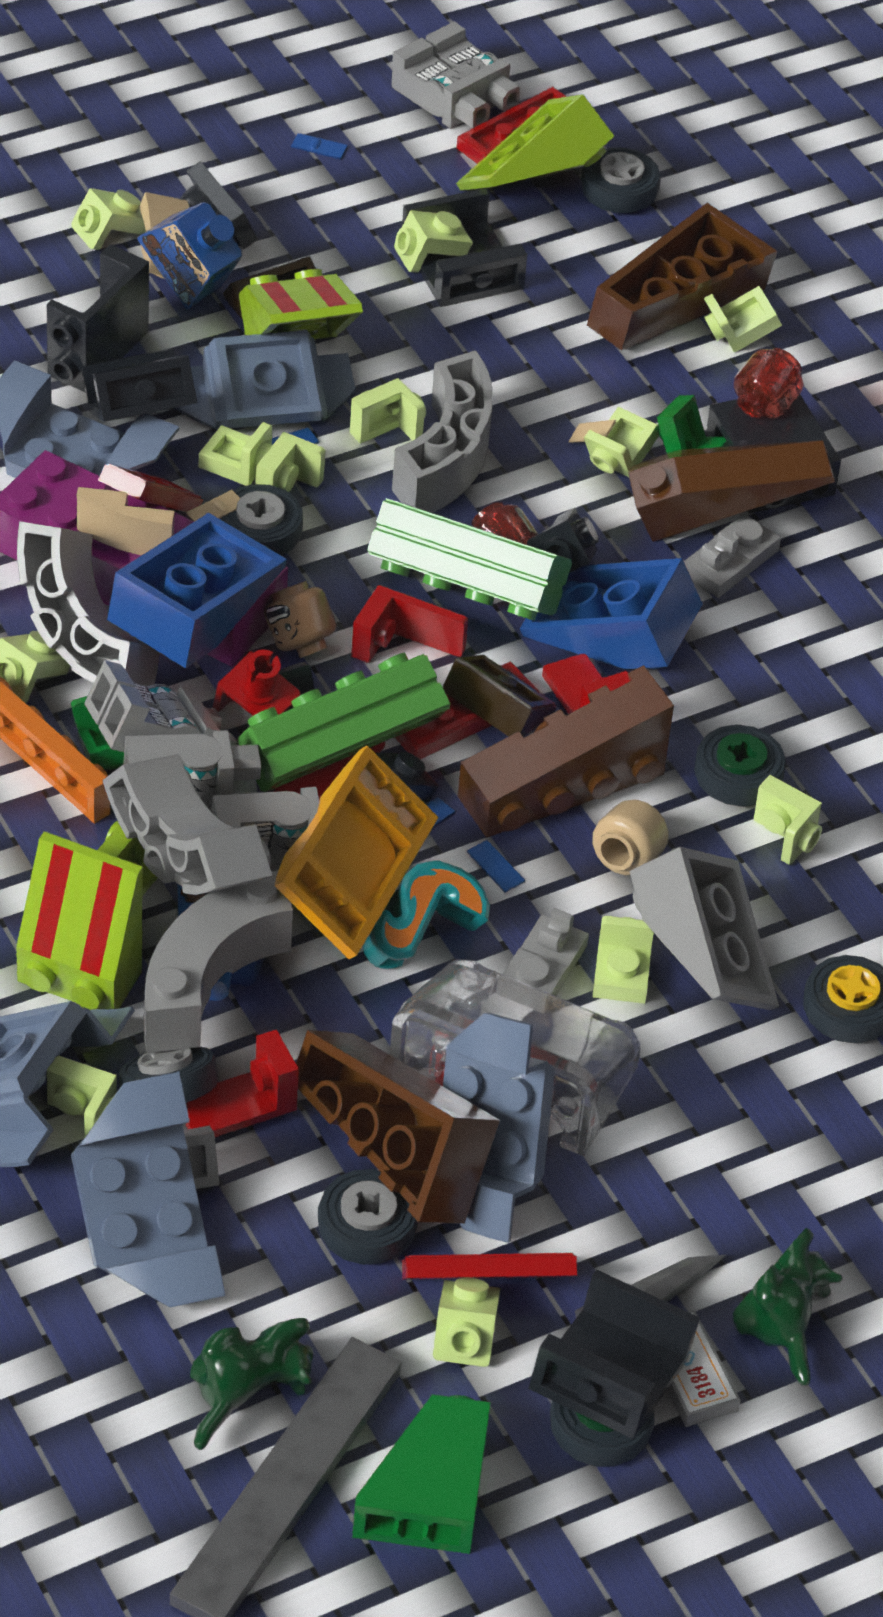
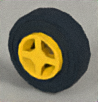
M852 955L828 958L815 966L805 983L803 1006L809 1022L823 1035L839 1042L862 1043L875 1040L883 1035V966L865 957Z

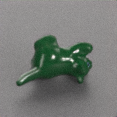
M805 1228L777 1262L768 1268L749 1294L733 1311V1322L736 1330L741 1335L756 1337L766 1346H786L790 1370L802 1386H809L811 1381L804 1334L810 1321L812 1295L828 1298L831 1295L829 1285L840 1283L843 1280L842 1275L830 1269L829 1264L818 1251H809L813 1240V1233L808 1228Z
M296 1318L279 1322L263 1330L255 1340L245 1339L239 1327H228L213 1333L205 1341L201 1354L192 1364L190 1377L199 1384L202 1397L210 1405L211 1410L197 1426L194 1438L195 1448L203 1450L214 1433L229 1417L232 1410L243 1405L259 1390L271 1383H283L289 1385L297 1395L305 1394V1384L308 1385L312 1382L309 1375L311 1373L313 1350L309 1345L300 1343L299 1339L310 1329L308 1319Z

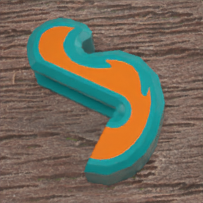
M438 860L417 864L404 875L387 904V910L382 912L363 944L365 956L377 968L394 969L401 967L405 959L415 955L435 910L438 914L467 930H477L488 921L490 903L483 886L474 876L460 867Z

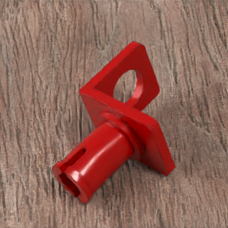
M264 649L257 650L254 653L250 651L218 682L213 708L220 712L233 699L252 716L271 707H275L279 715L286 712L292 706L291 701L300 696V691L279 674L281 663L278 656L272 660V664L270 663L272 651Z

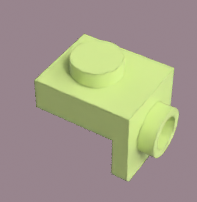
M90 188L71 223L72 228L89 248L95 250L101 249L111 230L139 235L146 232L140 210V200L124 190H117L115 193Z
M410 210L402 228L396 235L394 248L407 270L418 273L428 253L463 256L467 255L473 242L456 215L445 211L432 213Z
M760 286L721 308L712 294L704 298L711 311V314L704 317L716 340L719 341L725 337L734 353L782 326Z
M398 378L365 391L352 398L350 434L361 444L399 427L413 441L423 434L424 418L426 416L424 402L417 393L412 392Z
M617 407L609 419L616 420L609 435L605 437L589 430L584 437V441L590 454V460L596 467L606 473L616 471L629 477V470L633 465L643 461L659 437L658 425Z
M262 422L252 436L221 425L199 452L198 467L245 486L251 485L256 478L257 464L273 445L272 425Z
M31 631L30 634L2 637L0 639V677L8 682L13 692L25 703L28 702L36 679L66 675L68 673L70 664L55 649L48 647L38 631Z
M460 1278L456 1281L444 1280L433 1348V1358L435 1360L481 1367L489 1365L500 1288L488 1286L486 1282L476 1278Z

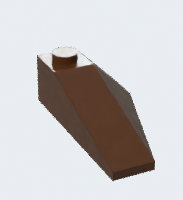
M823 440L677 450L635 464L628 472L636 509L652 542L835 482Z

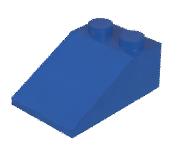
M207 513L115 572L107 620L162 653L170 660L187 668L214 650L282 572L286 566L287 559L214 515Z
M682 558L584 565L569 573L566 584L562 587L563 593L556 613L552 616L538 612L535 621L527 618L524 620L520 631L523 637L576 654H586L589 658L623 669H637L643 665L648 669L668 667L703 603Z

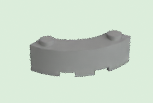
M476 350L434 363L431 406L437 413L440 422H435L424 434L415 440L395 448L392 491L401 503L434 513L454 501L468 489L484 465L488 453L491 426L492 383L489 372Z
M19 521L17 538L20 584L27 588L29 600L34 611L30 617L48 647L55 649L72 666V671L94 683L104 660L123 665L134 683L147 687L154 685L160 652L107 620L108 610L99 595L93 575L91 550L93 534Z
M180 754L125 764L102 780L112 809L126 838H138L145 849L143 863L165 884L176 882L182 886L183 893L197 895L261 881L272 876L270 852L266 843L260 838L257 825L253 824L235 828L214 816L195 791L192 778L184 768Z
M278 870L271 871L272 876L261 881L208 893L189 906L165 931L155 948L146 975L144 1009L146 1053L200 1047L202 1013L211 997V989L220 977L226 972L234 973L259 959L291 952L293 907L292 903L274 886Z

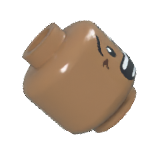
M303 581L270 594L272 602L266 606L264 616L279 650L287 652L296 649L299 658L327 648L324 638L334 633L337 624L323 589L315 586L309 587L308 582Z

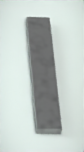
M354 1337L350 1338L170 1593L171 1606L192 1617H232L401 1374L402 1361Z

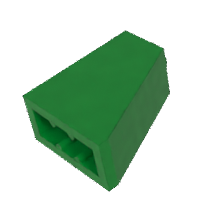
M432 1394L356 1495L352 1538L470 1554L490 1402L474 1400L464 1395L441 1396Z

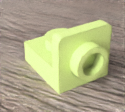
M283 431L257 464L255 484L272 485L287 492L293 488L296 480L319 487L324 478L326 451L321 446Z
M771 775L759 786L754 821L763 825L770 832L784 837L781 861L791 865L802 852L810 853L816 846L822 833V826L818 825L822 803Z
M602 917L592 997L645 1004L654 932L643 920L630 917Z
M57 1056L47 1069V1104L57 1107L69 1115L84 1116L85 1138L117 1093V1075L62 1056Z

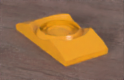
M365 746L354 755L320 797L318 810L313 820L285 853L274 886L348 959H351L359 953L439 817L368 746Z

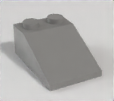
M678 847L629 871L634 886V904L641 913L643 921L712 999L767 1010L779 1007L740 865L737 860Z

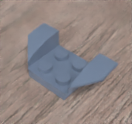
M307 330L214 338L209 343V346L204 348L202 366H191L197 403L173 409L215 430H218L221 425L227 428L260 426L262 422L274 425L322 420L323 423L356 391L349 354L317 355L315 339L311 337Z
M15 360L0 377V434L3 442L6 474L14 478L24 471L44 450L98 476L101 475L104 466L109 464L137 470L156 462L166 446L179 431V426L146 413L139 415L124 433L52 404L51 375Z
M68 1001L0 1016V1167L30 1165L54 1130L28 1099V1096L42 1086L46 1079L44 1073L55 1057L63 1053L69 1046L96 1047L113 1044L134 1013L133 1007L89 1010L85 1007L82 1008L77 1003Z
M488 1012L470 1024L445 1047L447 1050L443 1087L500 1120L465 1223H460L463 1230L509 1243L511 1242L515 1198L533 1191L536 1184L544 1176L555 1067L547 1061L530 1057L533 1024Z
M179 1072L123 1083L87 1136L71 1154L93 1265L107 1273L116 1275L170 1308L226 1296L216 1246L207 1245L183 1129V1125L190 1121Z

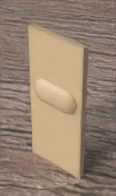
M616 420L579 423L568 442H585L584 437L589 430L607 437Z
M230 490L186 512V515L194 522L207 513L220 519L224 515L226 516L230 512L237 510V503L240 497L233 490Z

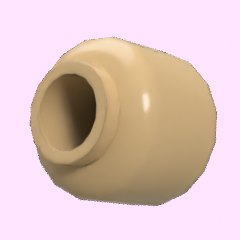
M636 799L626 800L613 807L599 820L593 831L592 844L596 856L604 866L614 873L627 876L630 875L629 871L659 857L668 844L669 831L665 819L656 808L644 801Z

